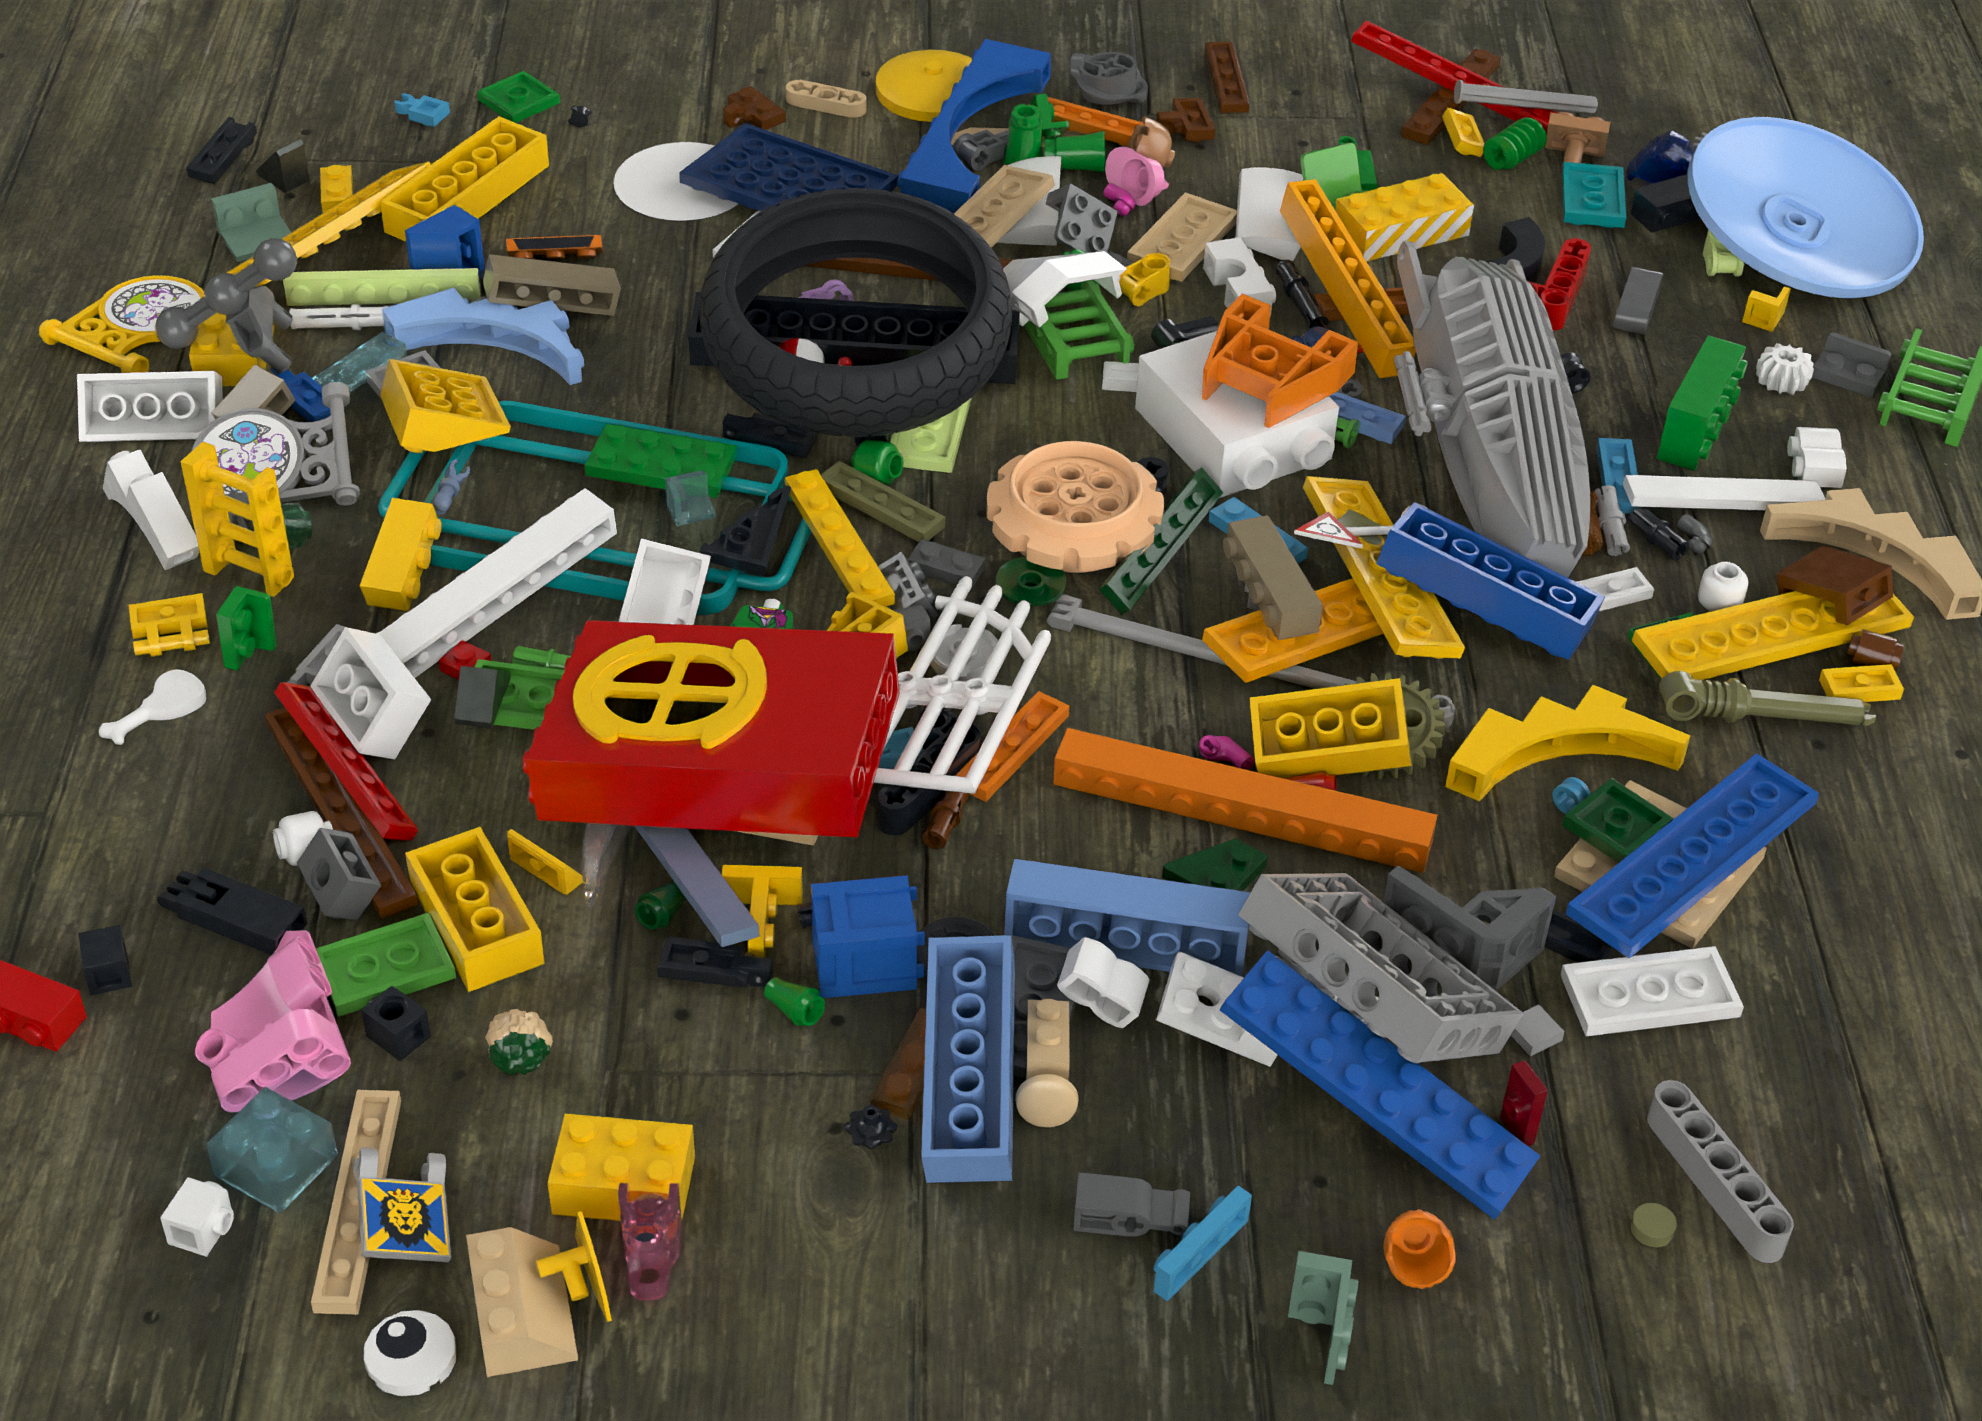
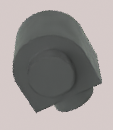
M919 604L896 610L895 612L902 614L904 618L908 651L905 653L922 649L931 633L930 618L924 607Z

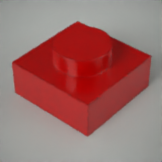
M461 640L439 660L440 671L459 680L460 666L475 667L478 659L492 661L491 653Z

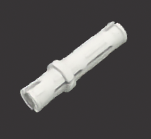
M352 304L351 308H291L290 314L293 315V321L290 326L291 329L352 327L353 330H361L362 327L384 326L382 309L389 306L360 307L359 304Z

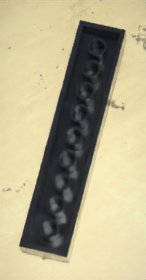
M696 292L688 334L690 365L714 366L705 347L701 331V292ZM756 295L743 315L761 336L777 347L788 339H806L817 344L823 351L826 364L838 365L840 358L848 357L852 361V366H869L903 360L931 349L949 337L963 323L969 313L966 307ZM1012 310V324L1007 347L995 372L987 381L989 383L1015 384L1020 312L1017 310Z

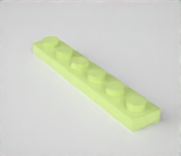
M478 268L293 272L290 277L283 279L287 306L400 304L451 288H455L460 296L467 298L468 301L481 297Z

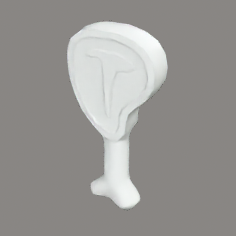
M179 669L168 671L159 676L155 682L153 693L143 700L142 705L138 709L116 722L103 723L99 727V736L112 739L116 745H122L124 737L128 732L148 720H171L187 715L200 708L206 702L205 687L196 676L187 671Z

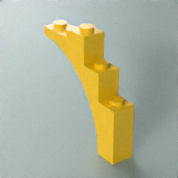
M1592 685L1576 710L1541 696L1523 722L1488 708L1450 760L1445 787L1480 802L1494 785L1517 770L1539 761L1581 754L1626 756L1650 761L1678 771L1684 762L1690 735L1625 709L1627 698Z

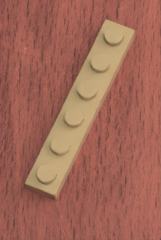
M356 1091L311 1300L313 1313L359 1314L370 1257H362L357 1180L353 1173V1163L356 1158H359L361 1148H374L378 1151L377 1178H386L401 1105L399 1091Z

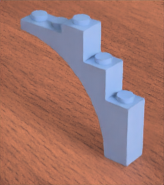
M451 288L382 309L385 335L397 352L441 344L496 346L520 352L541 361L558 372L569 385L582 382L581 368L584 367L582 353L570 343L566 333V329H569V320L565 311H560L552 300L518 310L516 305L490 303L488 299L469 303L467 298H462L455 288Z

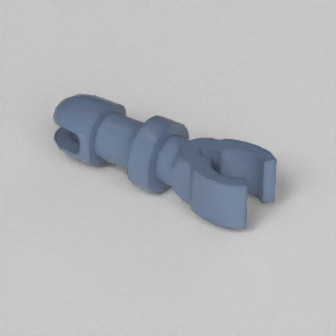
M454 459L446 469L445 478L438 485L439 492L436 493L431 502L437 515L446 513L452 503L451 498H455L458 495L459 485L463 483L470 473V467H466L458 476L455 474L454 466L458 462L457 459Z

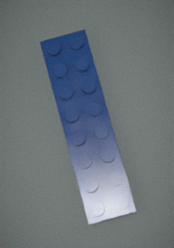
M1756 753L1568 903L1566 915L1630 958L1812 808L1817 802L1819 793Z
M1268 950L1219 1009L1494 1220L1502 1212L1540 1157L1538 1153L1420 1064L1413 1063L1402 1057L1398 1053L1396 1046L1384 1037L1372 1032L1364 1022Z

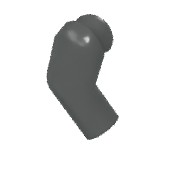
M1685 514L1679 519L1677 528L1692 538L1688 541L1691 551L1701 555L1705 552L1706 548L1709 549L1713 545L1711 533L1705 525L1689 514Z

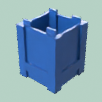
M908 876L811 884L812 941L820 996L831 998L916 990L917 978L924 977V964H917V946L924 945L925 934L924 931L917 932L916 919H914L911 901L917 900V887H909Z

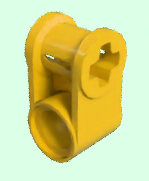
M1150 253L1131 265L1126 266L1125 268L1127 269L1119 276L1121 292L1129 297L1133 305L1141 306L1150 299L1168 291L1170 259L1162 253Z

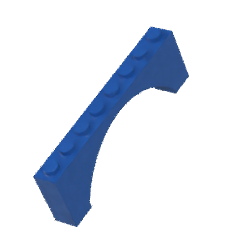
M985 39L979 50L976 49L974 51L970 65L964 67L962 78L958 83L954 84L949 99L944 100L938 117L933 118L927 135L924 134L922 136L916 153L913 152L911 154L905 171L902 170L900 172L897 186L901 188V193L927 200L954 214L980 189L979 175L971 173L959 160L952 148L951 141L956 131L970 116L990 104L1027 93L1035 92L1041 94L1051 77V53Z

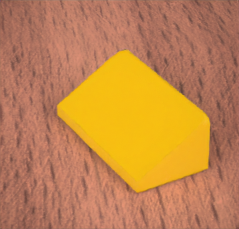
M512 829L507 832L510 860L567 896L584 882V876Z

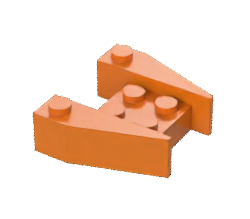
M1242 293L1224 311L1204 365L1203 400H1207L1223 383L1266 402L1264 426L1270 428L1336 393L1355 373L1357 341L1328 330L1312 348L1269 330L1271 305Z

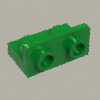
M235 586L216 613L224 668L238 671L245 659L252 656L255 648L274 651L277 643L270 595Z

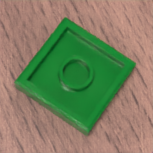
M521 71L477 91L478 100L503 118L515 123L560 103V95L525 71Z

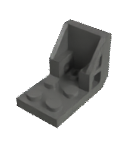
M1399 865L1388 873L1384 903L1495 991L1544 950L1556 896L1544 888L1481 891L1461 908L1450 898L1443 896L1424 883L1419 877L1412 875ZM1480 920H1485V921H1487V922L1489 923V925H1486L1485 923H1483V922L1480 921Z

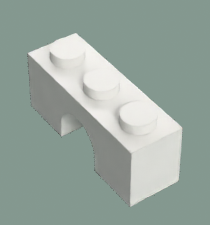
M1241 237L1205 243L1203 269L1213 286L1226 284L1225 306L1228 308L1243 293L1271 305V316L1272 303L1276 301L1275 288L1272 284H1269L1263 268L1258 266L1254 260L1252 250L1246 247Z

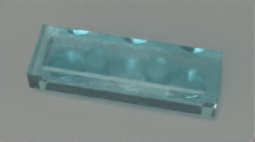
M381 332L312 379L322 387L333 382L344 383L349 387V393L367 382L365 371L387 364L389 359L398 360L407 355L406 344Z

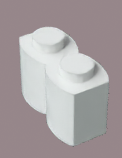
M1796 427L1795 435L1789 437L1787 447L1788 456H1793L1792 475L1798 477V480L1817 481L1820 487L1842 488L1847 467L1838 429Z
M1084 937L1069 949L1057 986L1071 1000L1090 1007L1103 1021L1113 1026L1124 1028L1139 1016L1149 984V978L1133 963L1117 959L1115 954L1103 943Z

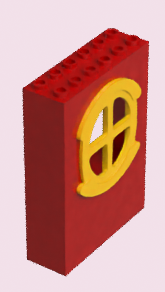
M587 620L581 635L576 636L574 651L571 657H567L561 680H557L555 683L552 701L545 706L544 719L540 727L537 726L535 728L532 746L529 751H525L523 756V771L529 775L530 780L529 801L535 805L537 820L857 838L900 694L894 634ZM606 697L658 700L649 722L636 723L623 719L613 713L605 704ZM674 701L727 703L717 712L702 719L676 725L666 724Z

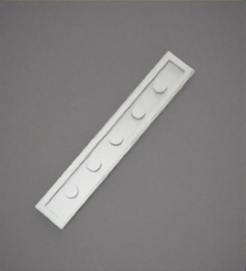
M1626 475L1623 481V487L1631 506L1766 510L1767 505L1825 500L1817 481Z

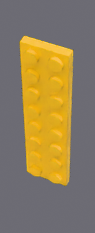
M430 162L390 171L282 239L292 245L297 258L300 256L301 258H306L319 251L317 247L319 244L323 243L325 245L341 237L339 232L343 229L346 231L354 229L363 223L362 217H371L380 213V201L431 165ZM253 257L227 273L236 275L254 262ZM266 278L265 280L257 284L256 287L262 286L272 280Z
M1306 477L1303 489L1318 516L1329 511L1339 520L1351 509L1381 526H1393L1392 521L1368 481ZM1377 535L1382 540L1381 544L1374 545L1360 536H1355L1363 544L1362 549L1334 543L1395 655L1403 657L1423 656L1436 659L1461 658L1465 646L1434 593L1423 591L1417 584L1403 577L1394 576L1387 572L1385 568L1376 564L1382 550L1380 547L1385 543L1381 535Z
M1793 591L1638 629L1634 632L1632 642L1661 678L1674 671H1683L1689 673L1694 679L1704 680L1850 643L1852 635L1860 636L1862 629L1886 634L1909 628L1914 616L1893 594V597L1851 624L1844 625L1836 622L1835 603Z

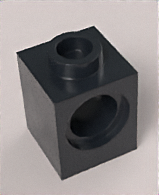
M116 925L78 933L82 966L90 996L132 987L128 954L121 926Z
M394 986L371 999L361 1009L366 1037L399 1061L403 1060L431 1037L427 1010Z

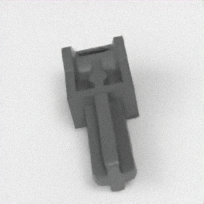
M987 129L972 135L968 133L962 134L953 144V150L959 159H964L968 162L970 168L980 171L989 163L1004 158L1009 130L996 135Z

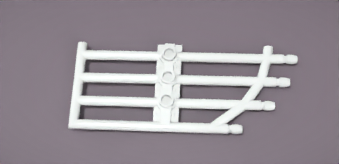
M964 576L959 580L951 597H936L935 607L937 610L943 611L910 671L898 674L900 694L884 748L906 708H913L917 705H925L927 707L894 769L878 768L874 783L975 794L1051 640V633L1048 630H1042L1031 645L1020 630L1030 610V604L1027 601L1023 600L1017 604L1010 619L994 611L1002 597V588L998 585L993 586L988 591L981 605L964 601L972 588V579L968 576ZM957 613L973 617L974 619L945 674L937 675L933 678H923ZM990 624L1001 631L1002 634L980 677L970 679L967 682L957 681L986 625ZM1014 645L1024 662L1012 686L993 684L1009 650ZM942 709H962L930 773L910 771ZM987 712L998 713L966 777L946 775L976 715H983Z

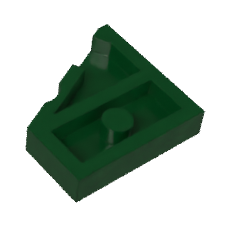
M1235 838L1166 863L1162 869V878L1173 882L1244 891L1267 866L1268 855Z

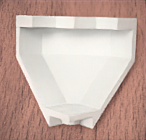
M1105 251L1017 259L1012 260L1003 270L1011 292L1012 310L1020 312V325L1023 327L1030 320L1040 328L1048 320L1045 304L1067 284L1094 279L1116 298H1119L1122 295L1119 276L1127 268Z

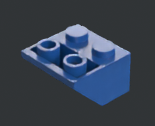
M456 205L405 230L410 270L478 268L480 275L481 271L485 268L479 219Z

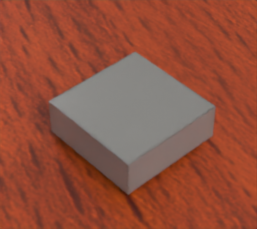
M1536 1005L1523 1012L1522 1018L1511 1034L1527 1054L1532 1056L1561 1042L1565 1031L1540 1005Z

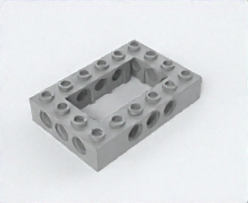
M1347 873L1261 874L1238 914L1250 924L1249 929L1253 934L1271 941L1279 948L1278 953L1281 957L1305 969L1308 972L1307 977L1310 981L1320 987L1328 988L1338 997L1337 1002L1343 1008L1362 1016L1368 1021L1367 1027L1372 1032L1391 1040L1398 1046V1053L1413 1063L1499 1054L1524 1014ZM1380 935L1383 940V945L1381 949L1378 944V939ZM1316 939L1318 940V943H1319L1318 952H1317L1316 947H1315V941H1316ZM1408 959H1410L1412 963L1411 973L1409 972L1407 967ZM1346 962H1347L1348 967H1349L1348 976H1347L1346 973H1345V964H1346ZM1438 981L1442 987V993L1440 994V996L1437 993ZM1376 987L1378 988V991H1379V999H1378V1001L1376 1000V997H1375V988H1376Z

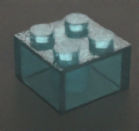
M264 1087L206 1144L215 1177L280 1214L338 1155L330 1122L267 1087Z

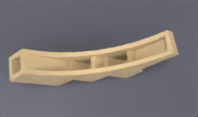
M1860 488L1827 491L1825 500L1767 505L1760 529L1764 540L1792 539L1819 542L1853 551L1875 561L1891 565L1893 570L1911 581L1926 594L1946 620L1980 616L1982 610V579L1956 536L1923 538L1908 512L1874 514Z

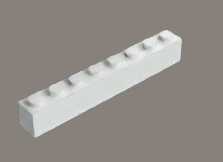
M586 488L376 634L384 638L412 676L416 678L437 663L461 640L467 641L616 535L614 509Z

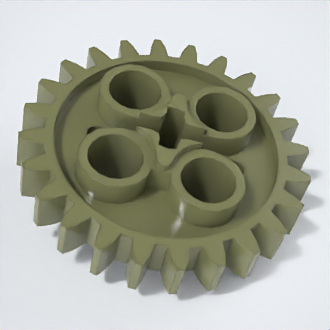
M1371 673L1370 682L1382 681L1378 680L1375 673ZM1386 673L1384 680L1392 679L1391 674ZM1402 675L1400 680L1412 766L1377 770L1378 779L1383 778L1385 771H1390L1394 779L1398 778V770L1402 768L1411 775L1413 774L1414 763L1421 768L1426 767V757L1435 759L1436 748H1442L1443 736H1445L1444 710H1439L1440 700L1438 698L1431 699V689L1429 688L1419 692L1418 680L1410 685L1405 684V675ZM1357 677V684L1366 683L1361 677ZM1371 771L1363 772V776L1366 777Z

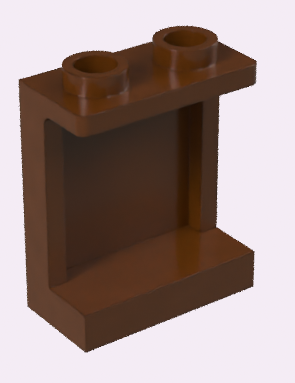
M1821 546L1777 573L1778 595L1797 591L1835 603L1836 622L1849 625L1893 597L1892 566Z

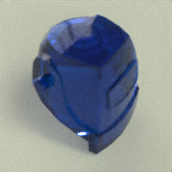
M1674 130L1658 135L1629 163L1627 179L1631 181L1633 178L1638 177L1652 183H1657L1687 175L1689 163L1695 152L1690 144V140Z

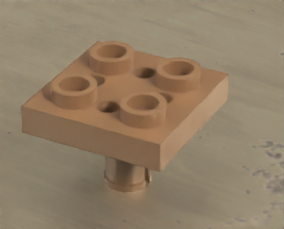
M1569 112L1551 113L1545 148L1565 151L1563 162L1581 163L1583 154L1604 157L1611 122L1604 121L1599 117H1575Z

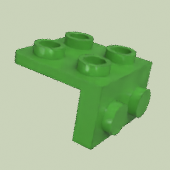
M1344 143L1304 153L1301 156L1303 181L1316 179L1334 210L1336 209L1338 198L1350 196L1354 193L1367 192L1361 190L1357 151L1353 143Z

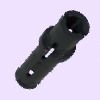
M1286 259L1279 262L1280 268L1276 267L1275 272L1284 284L1283 290L1288 297H1292L1306 320L1309 329L1315 326L1326 328L1323 323L1328 325L1329 320L1323 314L1320 306L1308 288L1309 283L1305 276L1302 275L1301 277L1292 260Z

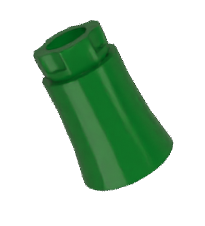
M1019 104L1013 107V112H1011V118L1009 119L1008 141L1003 165H1009L1030 158L1043 157L1042 120L1040 119L1038 107L1026 104Z
M1105 131L1057 137V140L1045 139V157L1061 156L1060 170H1088L1106 173Z

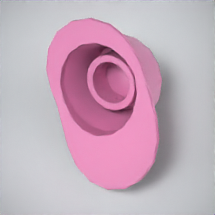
M1125 146L1117 147L1109 153L1106 159L1105 172L1109 184L1112 183L1128 191L1138 206L1147 205L1152 198H1155L1162 190L1167 189L1169 183L1165 181L1164 171L1160 163L1154 159L1142 156L1131 148Z

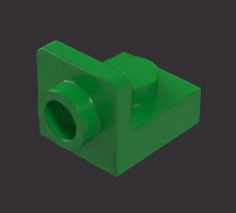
M1047 94L1034 96L1030 105H1034L1040 110V119L1042 120L1041 136L1045 139L1062 137V134L1069 128V122L1052 123L1054 120V107L1052 103H1048Z

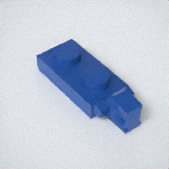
M273 368L270 369L273 375L285 381L295 398L291 407L307 421L316 422L326 419L331 415L330 408L324 406L322 402V386L308 374L302 372L294 375L288 369L278 374Z

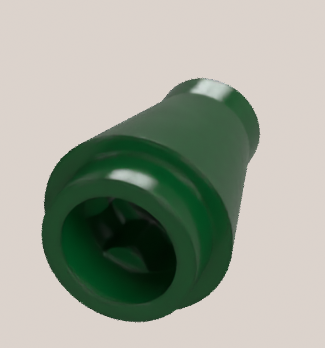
M672 880L670 883L644 893L638 898L634 908L636 918L647 929L664 928L686 900V897Z

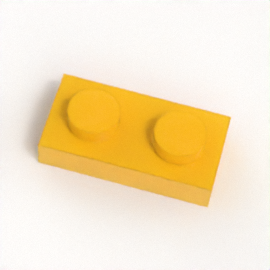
M1447 108L1442 118L1455 150L1463 155L1471 154L1481 157L1485 143L1473 116Z
M331 165L320 168L322 211L326 212L353 195L351 165Z
M1892 664L1822 669L1819 678L1827 697L1859 699L1864 702L1901 700L1904 691Z

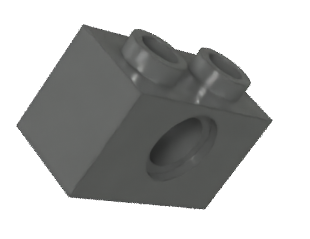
M319 828L297 861V865L315 896L321 911L325 916L333 919L343 918L358 921L381 887L379 880L352 833Z

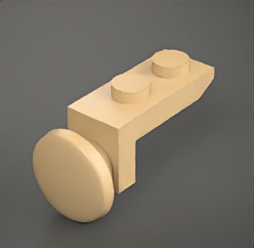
M1053 999L1028 1000L1026 1081L1018 1088L1015 1102L1019 1114L1030 1124L1039 1127H1056L1066 1123L1073 1117L1079 1101L1076 1088L1069 1082V1001H1056Z

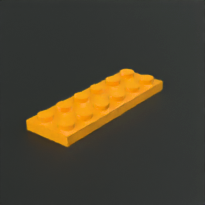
M1351 578L1314 591L1323 605L1318 633L1278 640L1271 627L1266 626L1262 611L1258 610L1204 629L1202 641L1247 683L1384 633L1354 579Z

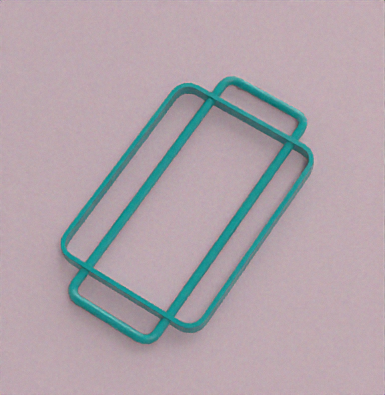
M498 401L508 421L600 436L606 424L622 425L629 428L652 430L659 433L736 445L737 457L735 461L771 467L778 472L772 484L727 476L722 489L766 497L763 504L767 502L768 495L776 489L784 487L785 477H788V460L785 454L769 446L515 401ZM501 435L459 445L424 503L431 504L434 496L439 492L438 485L445 478V471L450 463L457 459L458 462L454 468L456 470L455 474L458 476L477 445L580 464L586 463L591 452ZM426 450L422 453L411 451L408 453L380 498L378 510L383 518L386 516L391 499L398 498ZM789 495L788 501L793 502L792 498ZM438 517L442 524L441 532L506 544L514 536L521 533ZM804 518L801 520L776 575L760 577L745 574L746 572L733 568L731 571L708 567L705 581L724 585L714 593L701 594L696 615H710L726 609L733 601L739 587L758 591H774L784 587L791 579L812 532ZM432 545L429 565L468 571L487 555ZM597 547L583 558L634 567L637 554ZM565 570L544 586L624 601L629 581Z

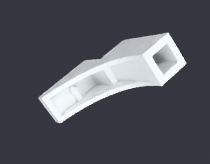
M141 450L132 453L122 451L112 456L110 461L107 462L103 490L109 500L112 499L119 502L135 519L153 547L164 570L198 558L199 547L196 534L163 472L154 475Z

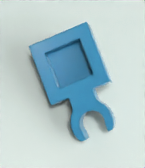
M403 93L401 94L402 102L394 100L397 113L408 114L409 120L422 123L425 126L435 127L450 113L449 102L425 95L420 99H415L412 95Z

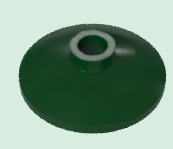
M1025 556L1012 559L1003 564L996 574V585L1002 588V596L1010 602L1018 604L1025 600L1030 606H1042L1054 602L1061 597L1066 589V575L1063 570L1052 569L1029 562Z

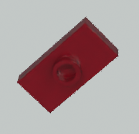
M1523 1060L1511 1066L1500 1119L1512 1135L1527 1146L1535 1144L1548 1089L1530 1065Z

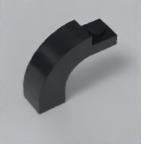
M1530 217L1503 223L1499 250L1505 256L1485 262L1506 265L1510 259L1519 260L1526 281L1535 283L1540 275L1545 249L1543 232Z

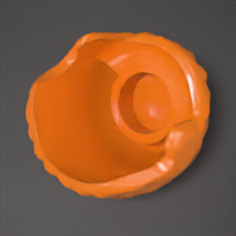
M1421 1209L1409 1210L1396 1217L1395 1221L1391 1223L1386 1231L1383 1244L1384 1255L1391 1272L1402 1284L1412 1288H1430L1447 1279L1452 1272L1456 1259L1454 1240L1449 1229L1435 1215L1424 1212Z

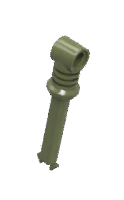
M1674 671L1662 678L1659 684V693L1669 717L1677 721H1688L1698 715H1709V717L1718 716V718H1723L1726 723H1735L1737 719L1741 720L1746 715L1852 725L1863 723V725L1868 726L1874 723L1876 715L1864 714V712L1870 711L1871 704L1859 699L1750 690L1745 684L1740 683L1738 678H1730L1727 682L1721 683L1719 681L1711 682L1710 680H1703L1702 682V680L1694 679L1687 672Z

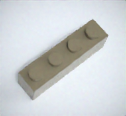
M490 254L488 255L483 279L486 296L490 303L529 307L552 300L559 310L610 316L615 315L621 290L613 268Z
M1266 515L1229 522L1227 537L1223 540L1225 556L1228 559L1231 558L1234 563L1239 580L1244 581L1248 587L1250 598L1262 611L1266 626L1271 627L1278 640L1318 633L1323 605L1270 517Z

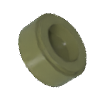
M1657 1203L1640 1205L1635 1210L1631 1221L1633 1236L1640 1243L1650 1247H1662L1669 1244L1674 1237L1677 1227L1676 1217L1671 1210Z

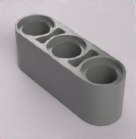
M1632 266L1618 305L1613 325L1614 329L1645 335L1659 295L1664 273Z

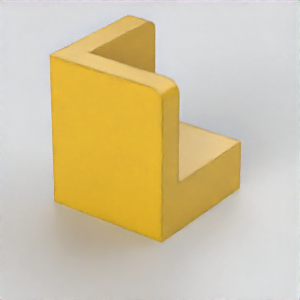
M1784 286L1777 298L1752 290L1748 297L1742 322L1773 332L1785 312L1791 288Z

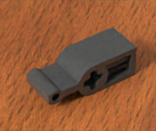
M1079 1172L1073 1231L1133 1237L1144 1235L1151 1229L1171 1231L1173 1234L1183 1235L1188 1228L1190 1192L1183 1189L1175 1191L1152 1189L1148 1182L1138 1178Z

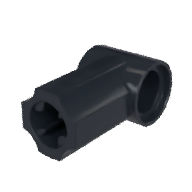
M1214 316L1180 324L1166 319L1155 325L1151 338L1159 349L1215 332L1219 328L1218 321Z

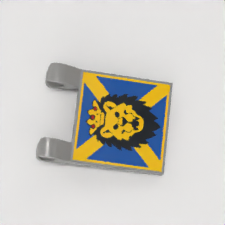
M361 1148L359 1158H356L353 1163V1173L357 1180L362 1257L449 1262L451 1259L445 1193V1155L439 1153L428 1154L427 1163H424L421 1168L422 1181L377 1178L378 1151L374 1148Z

